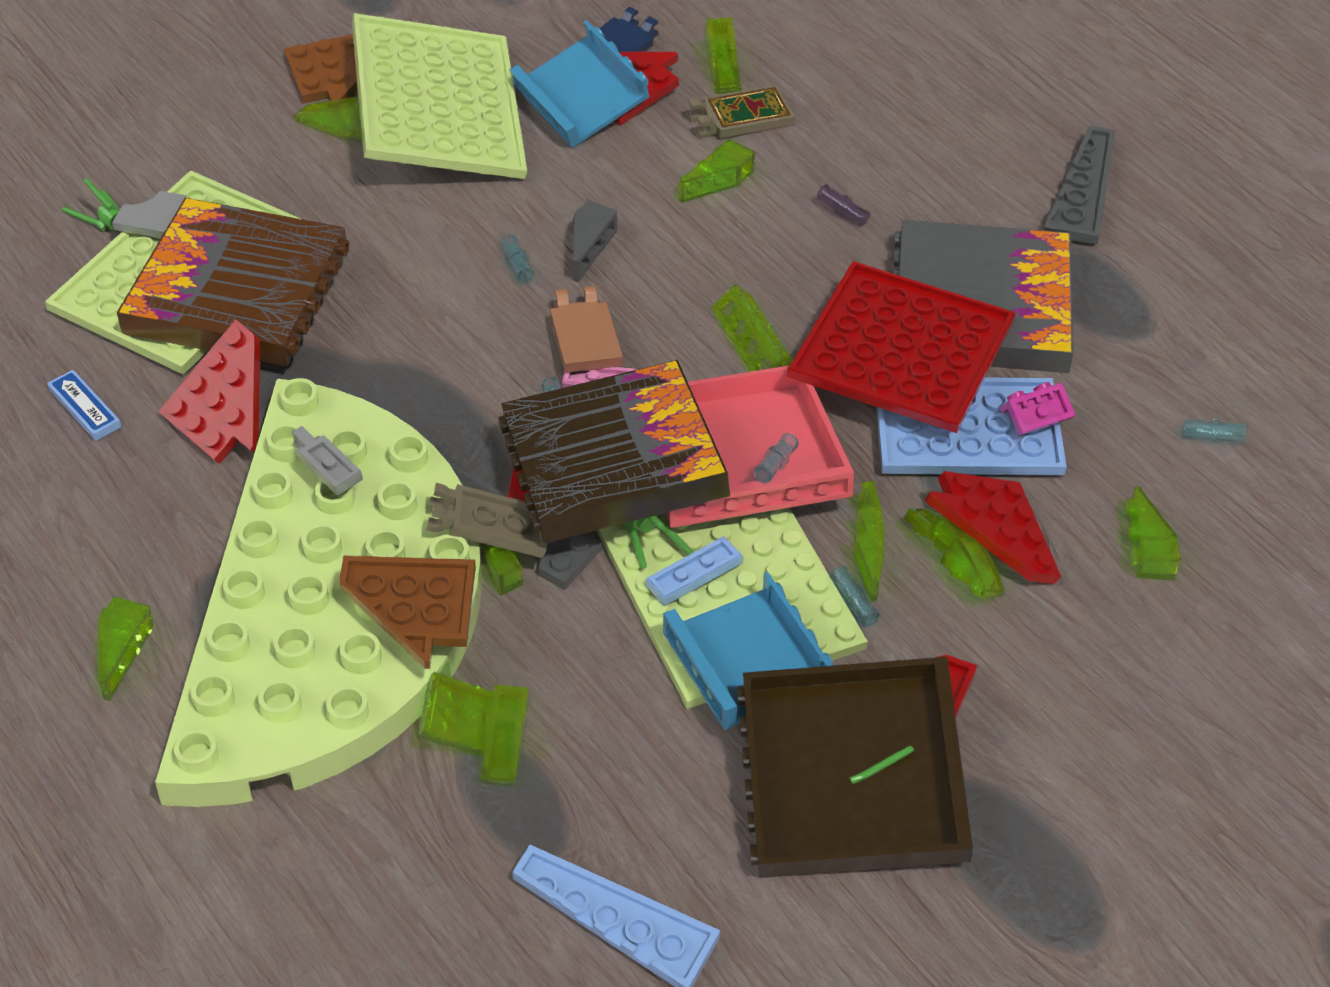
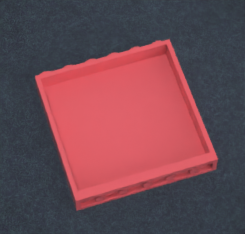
M789 366L688 382L727 469L730 496L666 512L665 515L670 528L853 497L854 471L814 386L788 378L787 370Z

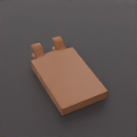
M595 286L583 287L585 298H583V302L569 303L567 289L555 290L556 308H550V320L564 372L623 366V355L607 302L598 303Z

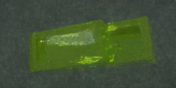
M481 543L485 567L500 596L522 586V565L517 560L518 552Z
M495 685L492 710L489 713L481 781L516 784L530 701L528 687Z

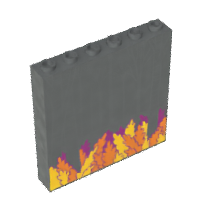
M902 219L901 231L896 230L894 247H898L899 250L894 251L893 266L898 267V269H894L893 274L1016 312L1015 320L991 367L1058 373L1070 372L1074 353L1071 233Z

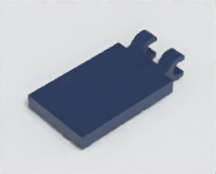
M628 7L620 20L613 17L599 29L608 42L612 41L616 45L619 52H645L653 46V38L658 35V31L653 29L658 24V20L648 17L642 27L637 26L639 21L634 19V16L639 11Z

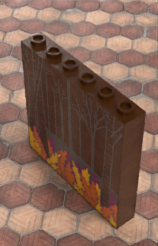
M185 197L117 311L121 333L209 351L231 324L238 320L260 339V361L288 366L292 356L298 353L301 338L303 335H307L313 315H317L323 295L328 294L330 282L333 276L338 274L343 256L346 257L348 255L350 242L346 240L345 227Z

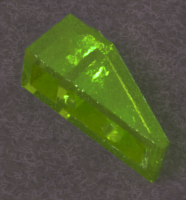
M732 17L706 19L704 38L715 94L741 91Z
M358 96L308 104L293 115L295 121L345 139L356 137L357 140L362 139Z
M115 596L107 608L102 609L98 620V682L103 698L106 701H111L155 626L150 606Z

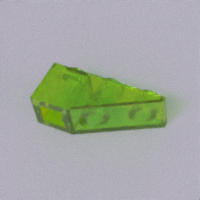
M731 139L716 147L713 153L706 159L701 160L693 170L682 176L678 184L679 202L684 203L738 187L754 173L755 151Z
M1135 486L1132 498H1127L1125 505L1126 517H1131L1127 532L1128 541H1133V546L1130 550V565H1135L1136 578L1175 580L1180 564L1178 536L1140 486Z

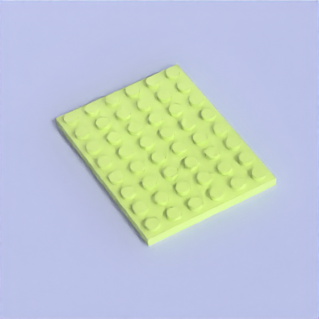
M357 13L353 14L352 30L364 158L525 179L527 165L514 84L509 71L511 65L506 36Z
M191 170L167 191L186 195L187 198L298 218ZM121 232L45 301L47 310L183 375L208 351L121 333L117 311L160 238Z
M790 508L670 528L694 552L725 536L741 553L743 563L666 606L647 588L646 578L683 559L688 554L656 525L648 532L637 530L647 567L642 569L630 533L625 527L626 523L596 530L686 709L707 702L663 634V613L676 609L683 621L763 590V576L766 572L771 575L775 583L779 582L781 584L786 599L791 606L795 605L797 607L801 621L807 629H811L814 632L818 646L823 653L829 654L832 661L867 649V639ZM665 513L658 514L659 518L670 528Z

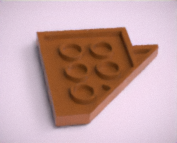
M353 34L284 48L285 59L303 104L329 98L332 108L336 112L358 89Z
M343 555L339 579L340 589L423 668L430 669L433 646L467 647L476 570L475 560Z

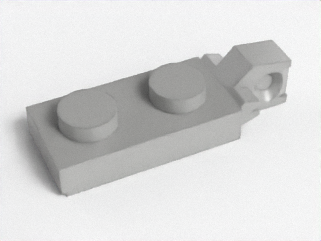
M303 426L292 432L294 437L293 444L297 448L296 454L299 459L337 496L363 480L361 470L324 435L314 438Z

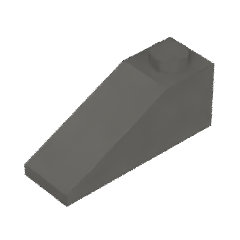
M589 200L586 201L581 209L575 212L572 221L574 225L573 279L576 282L582 279L617 232V210Z

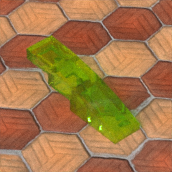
M874 481L861 482L859 499L861 507L858 508L856 523L858 533H855L853 556L871 602H874L878 598L882 575L885 530L881 504Z

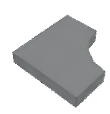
M159 191L155 197L146 202L134 205L123 204L112 222L113 228L117 231L161 238L186 195Z

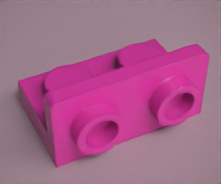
M1046 382L1033 388L1034 392L1027 394L1024 391L1015 392L1007 396L1008 401L1000 407L1002 414L1009 412L1018 436L1070 420L1076 416L1063 383L1051 386L1050 382Z

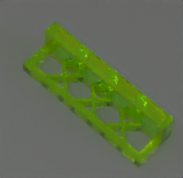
M735 284L711 306L750 372L760 370L762 359H769L772 365L768 369L789 366L792 363V358L752 294ZM733 300L732 315H725L722 310ZM738 321H746L743 334H736ZM750 340L758 341L755 353L747 352Z

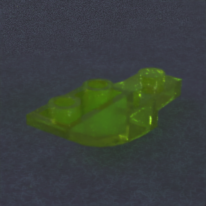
M908 508L904 519L913 526L914 532L929 538L934 542L933 546L944 553L940 563L950 570L949 574L952 577L964 581L971 587L970 591L979 597L1003 596L1005 589L994 561L984 546L942 514L934 513L930 509Z

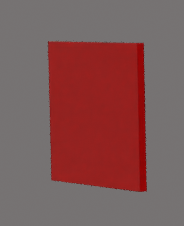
M852 261L787 370V377L957 433L1015 320L1016 312Z

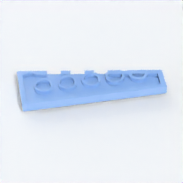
M528 846L513 870V879L674 987L694 986L720 939V930L535 846Z

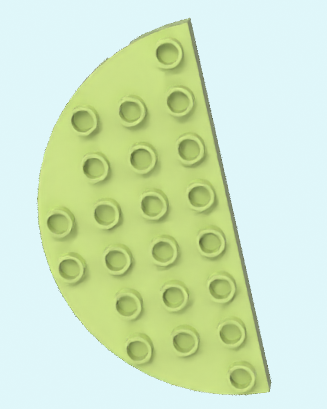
M308 379L276 380L155 781L162 806L205 807L253 801L251 794V784L253 781L271 778L284 773L289 775L294 791L335 776L372 756L402 734L428 709L427 686L439 673L451 678L459 667L472 639L480 609L482 592L480 542L450 535V528L440 532L426 530L429 517L439 519L433 517L432 510L428 509L431 496L441 498L434 496L435 484L440 483L455 490L457 484L462 485L450 464L426 438L389 411L348 393L316 385ZM303 426L314 438L324 435L361 470L363 480L337 496L299 459L296 454L297 448L293 444L294 437L292 432ZM343 555L475 560L476 570L467 647L433 646L430 669L423 668L340 589L339 579Z

